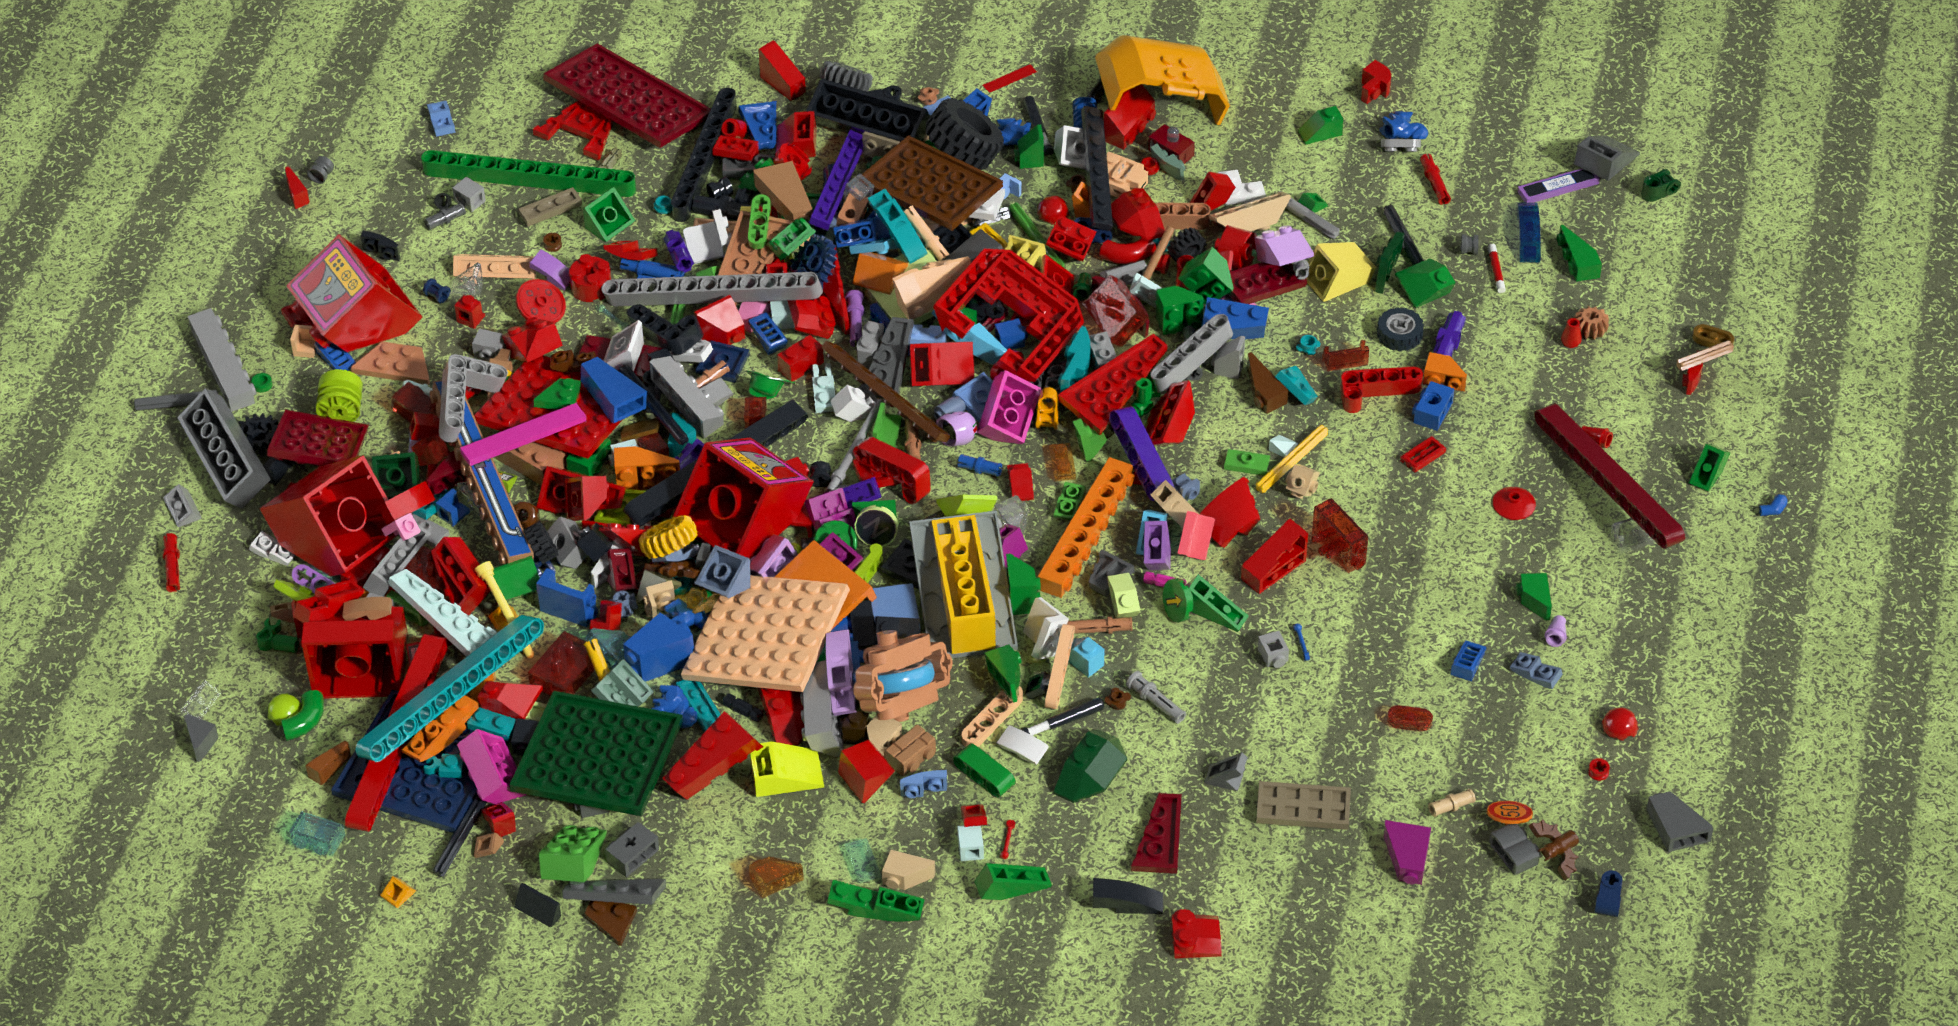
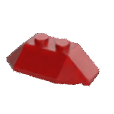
M1134 188L1131 191L1124 192L1111 203L1112 220L1120 230L1134 236H1140L1146 241L1163 236L1165 228L1158 207L1143 188Z
M1189 380L1171 384L1168 388L1169 391L1152 408L1144 427L1154 446H1168L1183 442L1195 414L1192 388Z
M757 687L774 741L794 746L800 745L803 738L802 728H805L801 718V710H804L800 698L801 692Z

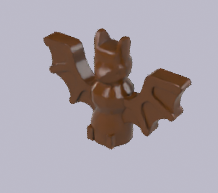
M691 559L669 562L667 564L645 563V570L659 571L660 574L669 578H695L701 572L699 567H695V560Z
M1543 819L1538 823H1531L1529 828L1535 837H1546L1551 840V843L1545 844L1543 848L1538 850L1545 857L1544 862L1556 857L1557 854L1561 855L1562 861L1557 870L1566 881L1570 878L1571 873L1577 871L1575 860L1579 856L1575 855L1571 848L1579 843L1577 834L1572 830H1567L1561 834L1558 831L1557 824L1549 825Z

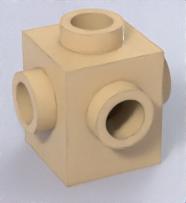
M1294 464L1293 470L1286 477V489L1292 491L1291 495L1301 499L1304 496H1311L1317 490V479L1320 472L1301 464Z

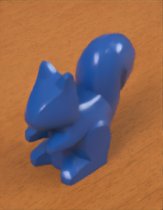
M1396 111L1390 113L1389 117L1391 119L1383 117L1384 125L1379 128V131L1387 139H1407L1412 137V139L1423 140L1428 136V129L1423 124L1417 122L1409 123L1413 112Z
M997 119L998 129H1000L1004 137L1003 145H1017V141L1030 131L1031 123L1027 122L1020 126L1021 119Z
M679 598L664 607V610L667 612L665 616L691 634L692 632L689 627L695 625L699 629H703L710 615V612L704 613L703 608L699 609L696 605L686 603Z
M660 685L659 690L663 693L662 699H653L655 705L651 709L683 715V723L680 728L693 726L698 718L697 711L693 707H689V701L684 695L683 690L678 686Z

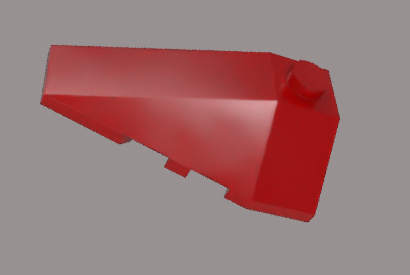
M836 253L835 257L837 260L833 262V265L836 267L831 269L830 272L833 274L827 277L828 283H823L821 296L829 299L835 321L845 335L850 334L849 318L843 292V283L840 278V265Z
M546 466L536 507L554 513L566 512L565 479L587 475L559 467ZM608 482L609 491L607 498L597 510L621 508L626 487Z

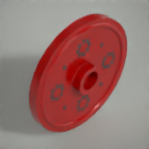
M532 279L526 281L516 293L517 309L526 320L537 317V319H545L556 324L565 313L566 302L563 294L555 285L546 280Z

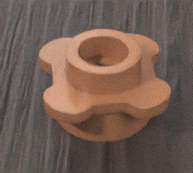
M931 87L920 89L921 94L918 96V100L925 105H932L937 101L939 90Z

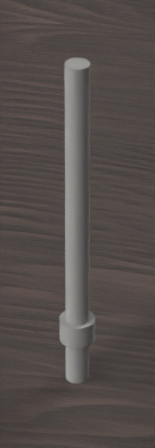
M877 399L839 468L834 470L826 492L836 489L839 484H842L846 477L845 473L854 459L853 449L863 442L877 418L880 403L883 402L882 399Z

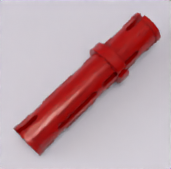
M1428 153V156L1427 154L1422 155L1420 162L1425 170L1424 175L1429 179L1439 204L1443 205V202L1448 204L1451 201V197L1440 176L1439 167L1435 165L1431 154Z
M168 533L166 536H163L164 550L162 552L163 559H165L166 590L168 592H177V590H180L178 565L180 551L177 548V535Z

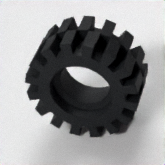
M1185 228L1183 232H1178L1177 237L1174 235V240L1170 241V246L1167 247L1169 250L1167 251L1168 254L1177 263L1178 258L1183 255H1190L1193 258L1203 253L1202 251H1206L1205 246H1207V243L1195 228Z
M540 521L524 529L527 541L542 564L559 555L552 538Z

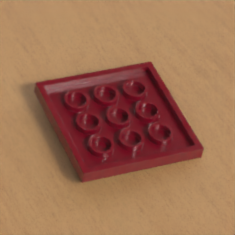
M285 409L268 447L267 456L278 460H293L300 464H314L318 467L359 456L368 433L369 425Z

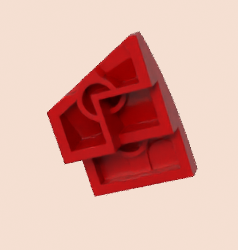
M1246 477L1240 478L1227 487L1200 512V515L1215 519L1211 537L1223 548L1230 543L1238 532L1248 535L1260 520L1259 512L1255 508L1254 496L1249 489V480Z

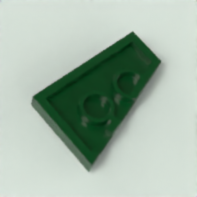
M1397 231L1394 237L1389 239L1387 246H1384L1382 255L1379 254L1376 266L1379 269L1375 287L1376 293L1383 294L1385 290V281H1389L1392 268L1395 267L1401 254L1405 233Z

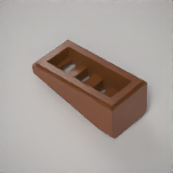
M341 742L306 764L308 778L323 785L351 758L348 742Z

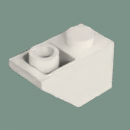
M846 385L830 401L836 416L852 422L866 419L877 398L874 395L862 392L859 388Z

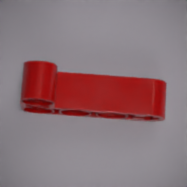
M1418 367L1345 371L1341 375L1340 387L1343 408L1348 413H1357L1362 408V397L1419 393L1422 389L1423 372Z
M868 437L854 447L853 454L857 461L901 482L903 497L909 504L917 503L930 493V471L922 460L874 437Z

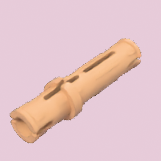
M913 205L906 209L904 213L913 228L926 243L925 247L933 252L938 261H942L950 254L939 242L940 238L933 234L913 208Z

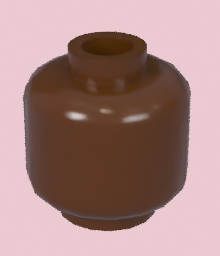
M524 501L513 506L523 530L539 521V510L532 503Z

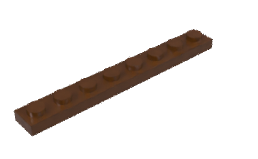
M825 341L821 348L827 352L826 356L829 359L840 362V367L843 370L856 375L855 379L861 384H867L870 387L869 391L873 394L881 395L884 398L883 402L892 408L896 407L898 409L897 413L900 416L912 420V425L921 431L927 432L926 436L936 443L938 441L947 443L951 436L840 346Z

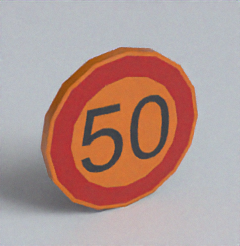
M1498 801L1490 804L1487 808L1488 816L1495 821L1505 823V826L1508 824L1525 823L1533 817V811L1529 806L1515 801Z

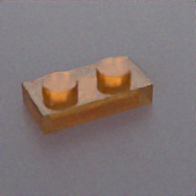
M1071 444L1049 445L1054 480H1075L1076 472Z

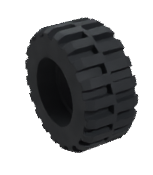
M948 98L941 101L926 122V134L938 150L980 170L988 168L1003 148L1004 137L1002 132L998 130V126L988 116H985L982 111L977 110L973 105L967 104L963 100Z

